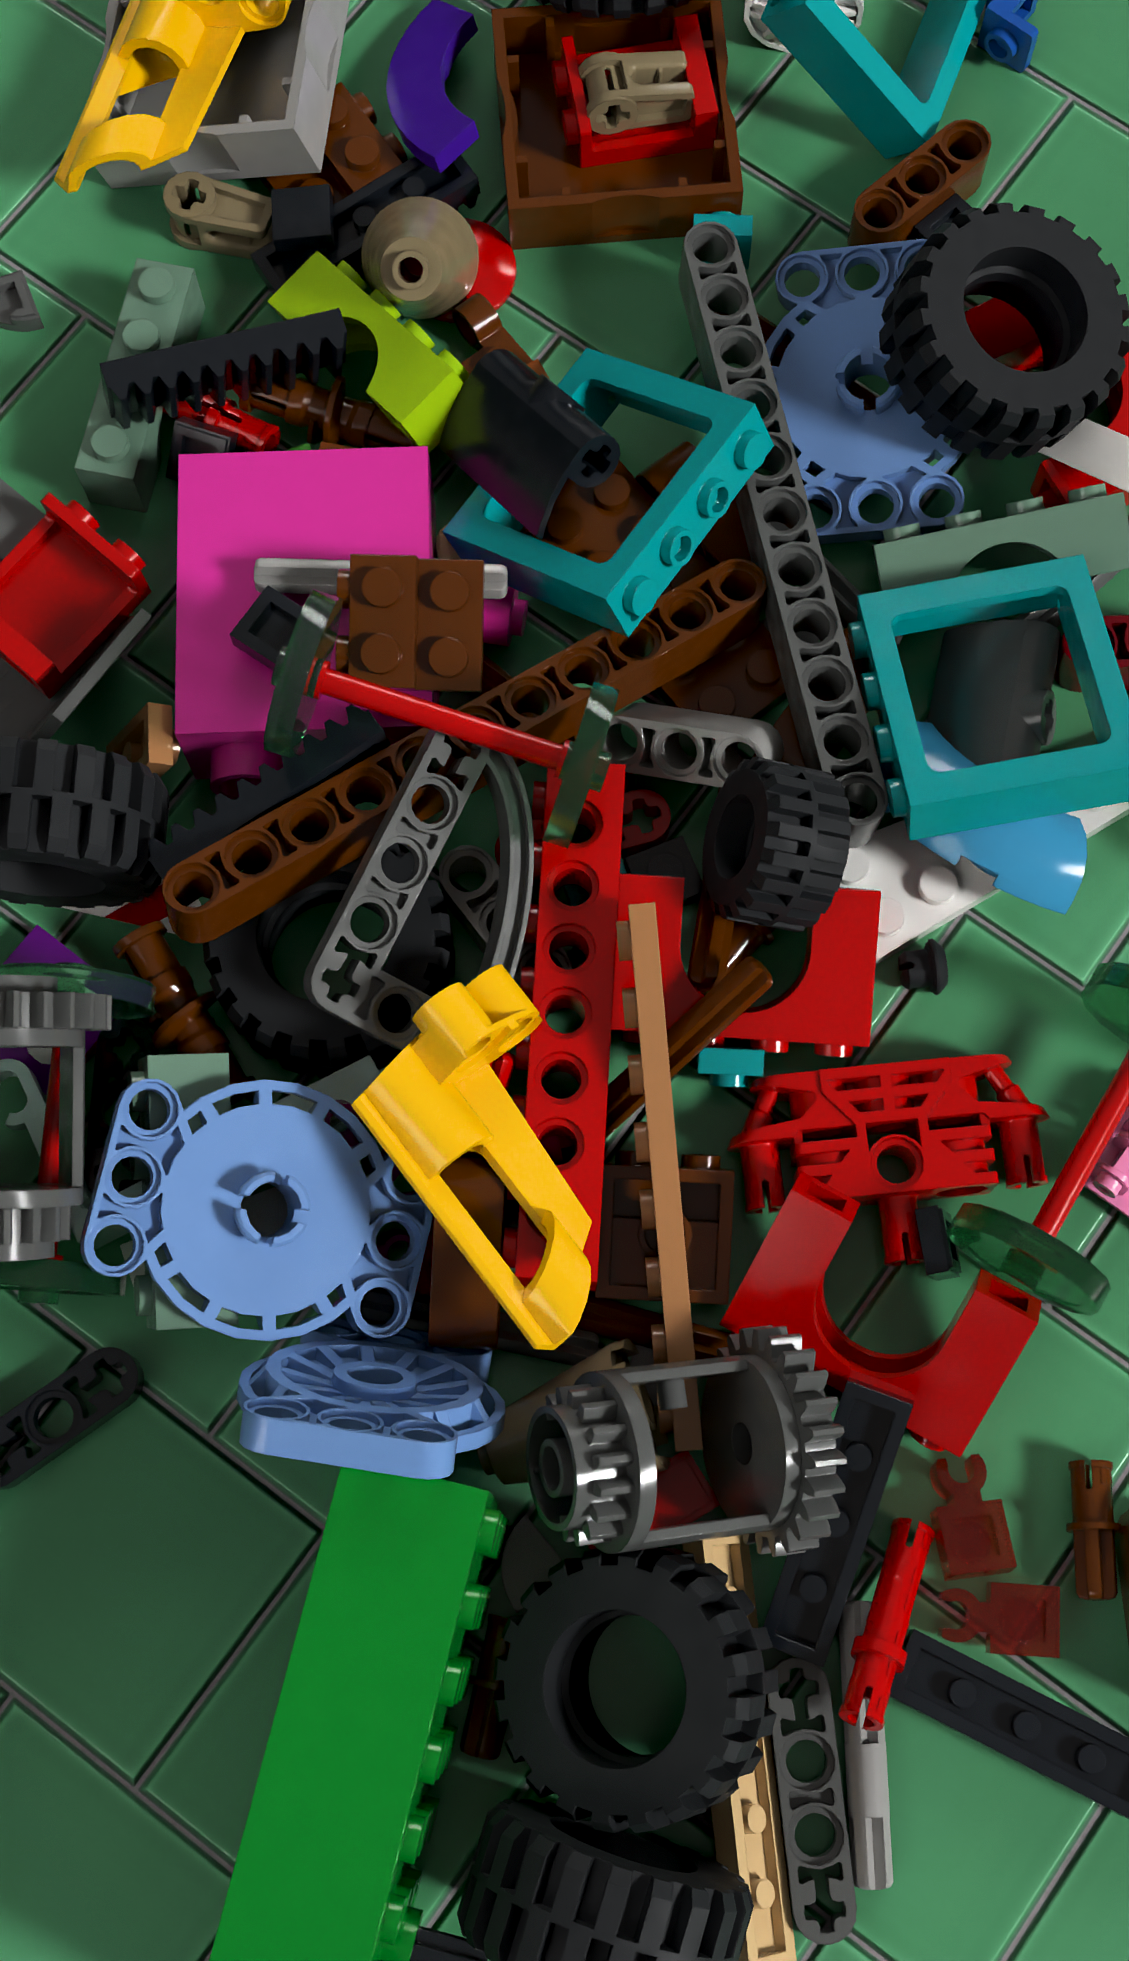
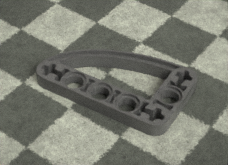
M429 730L321 938L303 978L304 991L309 1001L316 1007L400 1052L421 1033L412 1021V1018L417 1010L432 997L382 971L381 968L481 772L489 786L496 810L500 840V867L492 926L478 975L495 965L502 964L512 978H514L526 933L533 888L534 835L532 816L525 785L513 757L464 741V745L471 750L470 757L456 758L446 774L447 776L458 778V783L455 786L447 777L427 772L429 764L434 769L444 767L452 750L450 745L444 742L445 734ZM423 785H429L437 789L444 801L442 815L431 824L421 822L412 810L411 801L413 794ZM396 843L410 850L414 859L412 874L401 883L388 879L381 867L383 853L389 846ZM363 903L375 905L380 909L384 919L381 934L371 942L359 940L351 929L350 920L352 913ZM340 940L349 949L368 953L369 957L365 964L361 960L351 959L344 973V979L352 984L347 995L335 993L330 1000L326 997L330 986L321 979L325 970L338 971L348 953L335 951V947ZM391 994L402 995L408 1001L411 1010L409 1022L403 1029L397 1032H388L378 1020L379 1005L384 998Z

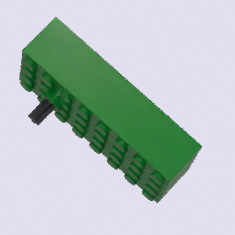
M340 1468L209 1961H488L485 1952L475 1950L467 1943L466 1938L421 1926L423 1910L414 1908L422 1871L410 1868V1866L415 1864L416 1857H420L422 1849H425L426 1843L430 1842L440 1798L428 1796L430 1786L434 1785L435 1780H439L440 1774L443 1775L444 1770L448 1769L458 1727L447 1725L446 1721L450 1707L458 1704V1701L461 1702L462 1698L465 1699L475 1661V1657L463 1654L469 1630L483 1628L492 1588L480 1584L487 1557L495 1560L500 1559L509 1519H506L507 1517L501 1513L502 1511H499L500 1503L490 1491L444 1479H416L353 1468Z

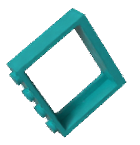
M768 0L761 21L885 159L913 152L934 136L987 0H929L899 77L837 6L834 0Z
M586 348L557 386L586 409L584 413L600 427H602L616 407L622 404L706 433L705 437L613 557L606 562L596 563L521 533L520 531L524 526L480 485H478L442 532L460 559L484 560L485 564H502L506 566L508 571V587L629 638L644 616L653 609L657 599L682 566L691 559L695 549L717 520L726 513L731 502L748 479L763 464L766 459L765 457L774 447V443L755 403Z
M1083 554L857 595V622L848 623L850 649L854 660L864 658L867 673L860 674L862 698L866 711L877 710L880 725L873 726L874 745L879 763L890 762L893 779L886 780L889 808L893 818L903 816L909 841L1129 802V698ZM1056 607L1098 744L944 772L932 770L926 761L895 636Z

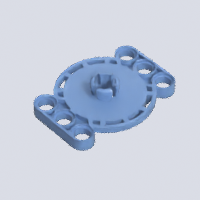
M927 239L801 251L786 257L776 270L775 284L778 299L783 307L790 312L782 318L765 345L771 363L776 349L785 336L788 334L792 339L784 352L780 366L771 367L794 451L798 456L797 462L808 501L814 499L823 500L833 510L829 523L824 527L816 529L820 544L884 539L883 530L915 523L920 524L921 535L946 530L944 517L930 518L921 511L919 506L921 497L933 489H943L949 492L954 499L955 505L952 511L945 517L963 513L965 496L962 486L954 477L944 473L956 463L962 452L952 449L947 444L950 438L940 434L935 439L921 428L926 422L915 411L909 415L898 401L899 397L903 394L898 384L890 385L884 394L876 398V409L864 410L863 399L851 395L848 391L853 381L865 375H877L888 382L883 366L891 357L890 354H882L879 342V331L886 324L881 316L886 298L894 289L893 284ZM869 264L875 267L879 272V280L876 285L864 291L849 287L845 281V276L855 265ZM809 270L815 273L820 280L816 291L805 297H797L789 293L786 289V282L796 271ZM802 318L809 321L804 326L799 323ZM934 459L939 460L934 466L929 465ZM813 470V471L817 472L818 475H817L816 477H814L813 475L809 474L808 472H810V471ZM873 494H880L889 498L894 507L891 516L884 522L877 524L863 520L858 512L862 500Z
M146 1078L134 1082L124 1089L115 1104L81 1235L80 1252L84 1263L92 1271L108 1277H121L132 1273L139 1265L145 1262L152 1280L174 1307L200 1326L232 1338L274 1341L302 1336L334 1321L343 1312H345L348 1323L356 1332L367 1337L387 1338L397 1334L406 1325L410 1316L433 1214L417 1193L405 1195L396 1189L392 1181L394 1162L387 1153L382 1157L376 1141L353 1113L324 1093L299 1083L263 1079L228 1085L196 1099L183 1110L178 1093L170 1084L160 1079ZM143 1090L158 1093L165 1100L167 1106V1116L164 1123L154 1130H144L136 1126L129 1114V1104L132 1098ZM255 1092L253 1105L237 1107L222 1114H218L212 1104L231 1095ZM272 1092L293 1094L314 1104L308 1112L293 1106L272 1104ZM328 1111L349 1128L359 1141L358 1144L350 1147L338 1131L323 1121ZM198 1113L202 1124L191 1132L188 1120ZM367 1156L372 1167L364 1173L359 1160ZM126 1157H135L143 1161L150 1173V1183L146 1191L134 1198H127L119 1194L112 1183V1171L115 1165ZM267 1183L276 1187L284 1195L287 1203V1217L280 1229L274 1234L263 1237L250 1224L247 1210L241 1208V1202L244 1197L251 1196L252 1192L260 1185ZM391 1221L402 1224L410 1237L407 1252L400 1259L394 1261L384 1258L376 1246V1236L379 1229ZM109 1225H119L125 1228L133 1241V1249L129 1258L116 1266H108L102 1263L96 1257L94 1251V1240L98 1232ZM162 1245L168 1260L160 1265L154 1252ZM177 1274L190 1290L203 1298L204 1302L201 1311L183 1299L168 1279ZM376 1287L387 1290L394 1301V1312L391 1319L379 1327L369 1325L363 1319L360 1312L363 1296L369 1290ZM336 1289L340 1299L332 1305L327 1295ZM310 1305L318 1313V1315L297 1325L276 1328L277 1315L298 1312ZM221 1308L236 1314L256 1316L259 1330L237 1328L215 1319Z
M337 1317L334 1321L300 1336V1344L280 1349L269 1357L253 1362L241 1372L237 1391V1401L243 1411L239 1443L250 1451L277 1457L416 1479L430 1480L448 1477L454 1471L457 1453L478 1449L494 1441L503 1430L505 1401L494 1388L487 1385L492 1350L429 1346L428 1332L409 1328H402L397 1334L387 1338L367 1337L356 1332L347 1319ZM367 1322L369 1325L373 1327H379L383 1325Z

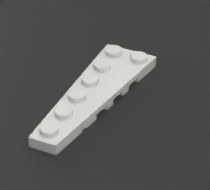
M1129 802L1073 811L1066 814L1080 818L1088 839L1128 815ZM904 820L877 830L867 844L858 848H849L847 864L839 886L881 891L876 965L1001 891L992 886L996 877L983 872L966 857L962 856L959 862L953 865L917 840L909 841Z

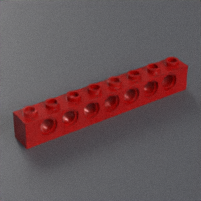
M564 761L559 778L554 777L555 770L547 768V782L534 781L532 820H544L543 843L534 842L533 881H540L539 904H530L524 943H536L535 967L522 966L520 988L540 1012L539 1016L543 1021L531 1034L516 1045L515 1070H528L527 1094L513 1095V1101L540 1143L551 1136H562L568 1139L576 1150L575 1156L569 1162L556 1165V1167L592 1220L583 1253L591 1266L589 1291H595L598 1279L626 764ZM569 824H581L587 827L593 836L586 842L575 844L564 840L560 836L559 831ZM575 884L584 888L590 897L583 904L569 906L560 902L556 898L555 892L564 885ZM573 946L584 953L586 961L577 968L564 969L557 966L550 956L559 947ZM560 1008H568L579 1014L583 1024L576 1031L564 1034L554 1031L548 1025L546 1019L553 1011ZM562 1071L571 1074L577 1080L579 1089L571 1097L558 1099L546 1093L542 1082L551 1073ZM507 1189V1201H517ZM519 1204L518 1228H504L502 1258L509 1268H515V1276L524 1287H527L540 1266L547 1240Z

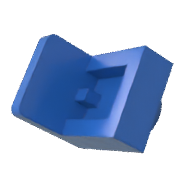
M987 0L977 45L986 50L994 60L1006 63L1022 73L1031 62L1039 34L1038 29L1027 22L1029 17L1035 12L1038 0Z

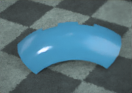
M916 721L926 761L932 770L944 772L977 766L956 750L932 723ZM890 762L880 764L885 785L887 779H893ZM889 803L885 813L890 812ZM1066 813L916 839L953 865H956L962 856L966 857L980 870L996 877L992 886L1022 900L1064 915L1071 906L1082 883L1087 861V837L1081 820Z

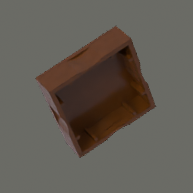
M690 0L688 4L679 8H674L673 6L663 8L662 13L646 16L645 13L631 14L630 18L614 19V15H599V18L583 17L580 12L575 11L566 14L556 11L552 5L491 9L509 237L512 250L685 237L687 232L693 227L694 214L728 211L735 215H741L744 191L736 123L726 94L728 55L721 0ZM697 14L719 111L717 136L713 142V148L581 168L576 145L566 146L563 133L561 112L564 109H569L567 97H556L553 82L552 61L561 60V37L573 35L577 55L673 40L674 17Z

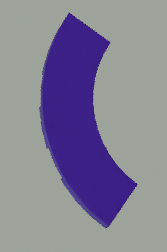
M432 0L417 15L400 39L388 69L386 91L389 109L403 143L426 166L438 173H442L480 137L475 121L461 113L449 101L445 93L444 84L447 77H449L450 70L458 54L478 32V28L472 13L441 0Z

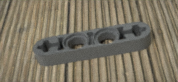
M791 1656L781 1659L771 1668L778 1669V1684L789 1681V1670L793 1668H800L803 1679L814 1680L816 1692L805 1696V1714L809 1720L821 1715L822 1730L820 1731L800 1727L782 1734L780 1720L783 1718L795 1721L793 1702L790 1698L780 1697L778 1691L766 1694L768 1709L777 1713L771 1741L791 1914L794 1923L807 1939L816 1944L831 1945L842 1941L851 1933L856 1922L857 1905L830 1686L827 1676L820 1666ZM801 1740H812L818 1743L825 1756V1767L821 1775L809 1782L798 1781L793 1778L786 1766V1755L790 1747ZM811 1813L826 1816L831 1821L834 1829V1840L830 1848L819 1855L804 1853L799 1849L795 1841V1828L799 1820ZM839 1862L840 1875L825 1874V1881L829 1897L833 1901L842 1902V1912L831 1915V1927L820 1929L815 1917L804 1915V1905H811L816 1900L814 1878L810 1875L799 1880L798 1867L823 1869Z

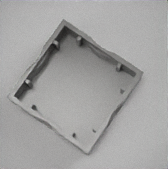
M109 0L105 17V47L99 66L93 76L91 91L130 0ZM292 0L286 18L281 25L261 31L245 32L187 152L140 171V167L135 163L125 160L101 163L95 166L112 189L165 185L173 176L186 171L198 172L215 180L321 173L350 0ZM177 77L118 96L108 120L135 114H147L160 118Z

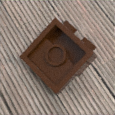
M340 82L335 85L321 173L259 178L270 193L274 189L329 184L334 205L408 159L402 144L395 134L389 132L382 136L374 126L377 123V117L365 94L359 91L351 95L343 83Z
M350 554V569H339L337 574L338 609H349V635H337L336 671L397 691L482 693L484 560L422 559L416 555Z
M616 1150L615 1163L604 1162L598 1279L595 1298L662 1301V1297L648 1298L645 1257L658 1256L656 1229L642 1230L639 1190L652 1189L650 1162L637 1163L636 1151ZM681 1154V1166H678L690 1303L728 1305L735 1171L733 1169L720 1168L721 1156Z

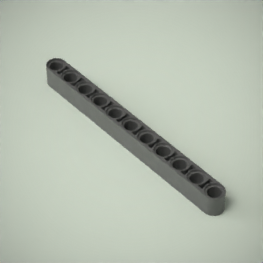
M705 221L694 225L684 238L678 274L679 287L705 386L755 403L774 443V447L759 467L771 471L774 475L764 476L754 472L736 495L735 501L751 562L761 568L766 577L767 587L763 607L805 767L833 774L835 780H839L844 787V797L848 798L849 802L856 803L865 809L868 815L867 818L854 819L849 817V822H851L849 848H858L867 844L873 838L887 809L888 793L739 245L734 233L728 227L717 222ZM714 312H723L728 315H719ZM727 363H736L744 368H734L728 366ZM779 522L786 525L789 530L778 531L766 523ZM793 576L800 579L805 585L793 587L786 584L781 577ZM799 631L810 632L818 637L820 642L807 643L801 641L795 633ZM822 687L833 693L836 699L833 701L820 700L811 693L810 689ZM829 744L843 746L850 752L852 758L837 759L832 757L824 746Z

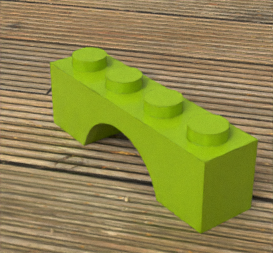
M317 250L267 302L283 321L340 308L347 329L346 354L363 350L378 352L377 366L366 390L367 394L401 433L416 446H428V452L430 453L440 443L451 407L470 374L448 350L443 349L436 355L431 350L435 346L434 342L412 319L409 318L403 325L398 322L397 319L401 314L379 290L375 289L370 295L365 293L364 290L368 287L367 284L347 262L342 260L335 266Z

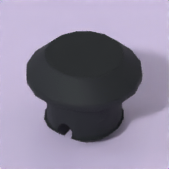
M928 939L924 949L904 950L898 957V969L902 971L900 976L901 985L908 990L929 987L931 993L939 995L948 984L946 954L944 948L935 940Z

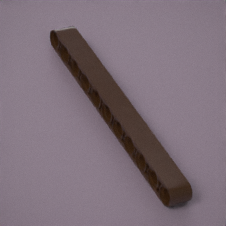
M745 559L723 561L661 595L653 609L644 616L629 638L603 627L455 710L560 744L750 636L756 630L759 623L767 587L766 577L762 569L751 561ZM680 627H688L691 629H682ZM626 655H637L642 658H631ZM584 683L590 685L591 687L580 688L574 686L573 684ZM524 712H531L538 714L540 716L530 718L521 716L519 714H522ZM423 727L173 866L167 872L162 884V894L173 932L180 939L190 943L212 941L363 856L430 729ZM445 735L444 742L452 748L451 754L444 767L434 769L429 764L427 772L447 777L456 786L458 778L450 777L446 774L456 758L470 757L471 750L464 745V740ZM513 757L517 767L528 762ZM482 772L471 794L488 785ZM423 785L413 794L411 801L412 810L421 822L444 809V801L440 792L432 786ZM364 802H372L379 805L371 810L355 808L356 805ZM308 833H317L323 836L320 840L314 842L298 840L302 835ZM250 865L267 867L263 872L257 874L240 872ZM193 897H206L210 899L199 907H186L182 905Z

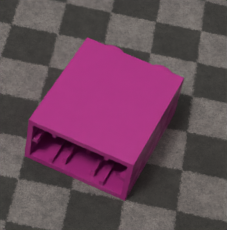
M428 446L178 454L175 736L195 779H210V789L213 793L217 795L221 793L230 799H237L239 797L237 781L241 778L254 785L261 782L259 766L265 763L277 771L283 768L281 751L288 749L300 756L305 753L302 737L309 734L320 741L327 738L324 722L331 719L342 726L349 723L346 708L351 705L350 703L323 694L319 700L313 698L317 679L324 661H330V669L336 670L337 635H349V609H338L337 595L281 593L319 617L323 630L286 678L233 645L229 634L261 594L256 591L254 584L256 560L259 558L350 560V554L416 555L422 559H437L436 503ZM400 691L439 704V692ZM354 705V706L358 707L359 709H361V710H363V711L369 710V709H366V708H363V707ZM369 710L384 730L391 745L423 728Z

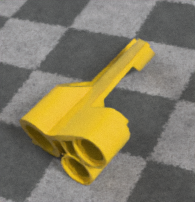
M130 0L54 177V181L65 192L72 193L79 190L86 171L98 164L125 160L135 163L140 167V171L187 152L244 33L266 30L281 25L286 18L292 0ZM177 77L160 118L147 114H135L108 120L118 96Z
M498 964L478 975L466 986L461 982L454 983L425 1002L412 1018V1021L421 1033L392 1060L351 1106L531 1346L538 1350H555L573 1334L587 1303L591 1284V1266L583 1253L592 1220L489 1065L525 1039L543 1021L539 1016L540 1012L502 964ZM467 1151L477 1152L485 1158L547 1240L540 1266L526 1288H524L440 1176V1173L448 1165Z

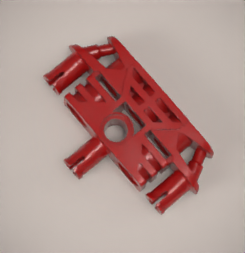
M1003 1054L943 1057L819 1069L816 1071L770 1075L754 1080L749 1088L752 1094L758 1096L754 1108L749 1110L741 1133L730 1139L727 1150L740 1153L746 1214L763 1213L762 1209H765L763 1187L766 1189L768 1214L780 1211L785 1202L779 1150L789 1149L791 1166H798L793 1176V1183L796 1182L802 1171L860 1202L859 1207L878 1205L885 1252V1266H900L901 1262L905 1261V1257L906 1265H913L924 1262L914 1210L918 1209L917 1201L989 1194L999 1184L997 1171L989 1172L988 1170L996 1160L994 1148H985L987 1142L992 1138L991 1129H999L1006 1174V1189H1021V1184L1026 1183V1188L1039 1187L1048 1183L1047 1175H1045L1037 1123L1046 1121L1050 1116L1043 1106L1030 1103L1019 1085L1014 1084L1004 1070L1012 1065V1062L1008 1056ZM986 1078L997 1093L996 1099L998 1102L979 1101L976 1082ZM777 1100L789 1102L792 1120L772 1125L773 1118L771 1115ZM971 1125V1126H967V1127H956V1128H946V1129L929 1130V1129H933V1128H943V1127H954V1126ZM909 1131L910 1137L903 1134L884 1136L874 1143L869 1150L867 1135ZM848 1137V1138H842V1139H832V1140L803 1142V1141H809V1140H819V1139H830V1138ZM884 1155H895L901 1158L908 1167L909 1179L902 1183H891L885 1180L878 1171L877 1159Z

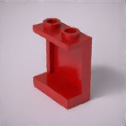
M697 14L674 17L673 40L577 55L573 35L561 37V60L552 61L553 82L556 97H567L569 109H564L561 112L563 133L566 146L576 145L581 168L713 148V142L717 136L719 111ZM604 51L616 53L684 51L687 60L685 82L692 84L695 98H692L691 118L681 122L628 129L611 135L596 133L592 130L590 118L587 115L586 107L589 100L588 95L584 93L578 69L579 65L591 55ZM606 69L605 75L607 79V76L610 74V71ZM609 109L607 113H605V115L608 117L611 116Z
M48 492L40 501L46 511L45 516L0 562V657L50 700L152 591L141 572L146 564L130 546L121 539H117L111 545L96 532L100 527L99 523L82 505L71 499L65 506L53 494Z

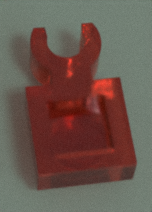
M979 1454L970 1455L964 1462L968 1477L966 1483H959L950 1476L946 1458L937 1459L930 1468L932 1487L947 1503V1506L936 1507L930 1513L944 1581L1010 1573L1017 1567L1002 1499L982 1501L980 1489L986 1481L987 1470Z
M987 1582L986 1602H979L972 1593L960 1588L944 1589L939 1592L938 1600L945 1602L955 1601L965 1610L963 1625L957 1629L938 1628L939 1638L949 1642H965L972 1639L978 1632H986L985 1653L1060 1658L1059 1586Z

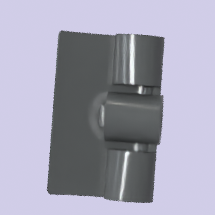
M1030 619L979 622L946 630L943 635L927 722L932 723L956 750L975 765L1039 755L1041 746L1051 744L1056 727V699L1051 688L1054 680L1061 632L1049 623Z

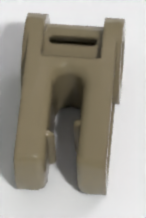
M604 51L586 58L579 65L578 69L584 93L588 95L589 103L586 110L588 118H590L592 130L599 134L611 135L628 129L689 120L691 118L692 98H695L692 84L685 82L687 60L684 51L634 53ZM606 69L610 71V74L607 76V79L605 75ZM608 109L610 110V114H611L610 117H608V116L605 115V113H607Z
M190 171L176 174L165 185L163 200L166 210L170 215L169 224L173 238L180 246L189 250H203L251 259L250 254L273 241L272 202L270 197L206 177L198 172ZM195 188L199 191L200 199H197ZM186 224H189L191 234L188 233Z

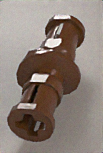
M343 375L336 377L329 390L320 387L318 384L312 385L308 379L303 377L296 378L295 389L289 390L278 378L273 380L271 395H265L256 384H252L249 389V399L242 401L239 398V408L243 411L251 413L254 409H258L284 418L285 422L297 427H308L307 442L312 445H316L323 440V442L344 445L345 441H347L351 446L357 448L416 446L389 421L376 403L366 399L357 400L345 396L346 377Z
M154 921L135 929L113 946L112 951L116 958L126 960L142 987L140 992L145 1001L156 1011L148 1021L150 1028L159 1027L151 1038L155 1049L168 1050L177 1047V1054L229 1053L230 1085L256 1081L254 1076L247 1077L228 1046L230 1041L223 1029L215 1024L214 1018L208 1012V1009L217 1001L214 991L201 994L196 992L194 980L186 967L180 965L164 938L168 930L162 921ZM252 1092L231 1095V1106Z

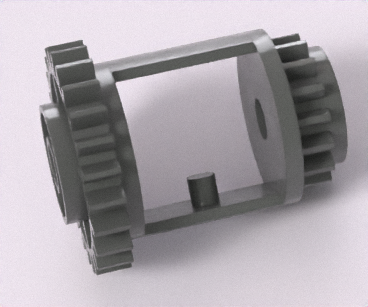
M0 975V1048H60L59 1183H0V1262L40 1260L55 1257V1242L71 1239V1206L84 1204L85 1031L112 1030V995L58 992V977Z
M769 1325L739 1329V1334L727 1336L728 1347L718 1348L716 1351L718 1357L589 1371L582 1374L573 1386L557 1387L555 1394H547L545 1397L546 1406L538 1408L533 1414L526 1440L528 1481L532 1498L540 1517L550 1529L558 1532L562 1531L565 1542L575 1541L576 1546L593 1544L600 1551L607 1554L743 1535V1542L745 1544L756 1543L758 1554L771 1553L772 1557L805 1553L806 1550L817 1549L819 1547V1538L831 1535L828 1519L839 1518L840 1511L833 1498V1494L845 1493L846 1487L836 1474V1469L839 1465L847 1464V1457L836 1449V1439L845 1433L844 1426L833 1423L831 1413L836 1408L838 1399L833 1396L826 1397L824 1393L829 1374L827 1370L814 1371L816 1359L814 1348L802 1349V1335L799 1333L788 1334L787 1326L773 1327ZM708 1378L701 1405L702 1451L710 1484L727 1518L651 1528L657 1497L656 1457L651 1430L644 1408L632 1386L656 1384L660 1411L688 1407L684 1380Z

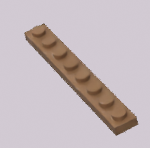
M652 902L629 904V920L616 921L619 961L633 960L635 987L622 988L625 1028L638 1027L641 1054L627 1056L631 1096L644 1095L646 1121L634 1122L633 1126L637 1163L650 1162L652 1189L639 1190L642 1230L656 1229L658 1256L645 1257L648 1298L662 1297L664 1324L651 1325L654 1364L695 1360L656 904ZM697 1379L684 1380L688 1407L660 1411L657 1393L660 1434H674L676 1452L703 1450Z

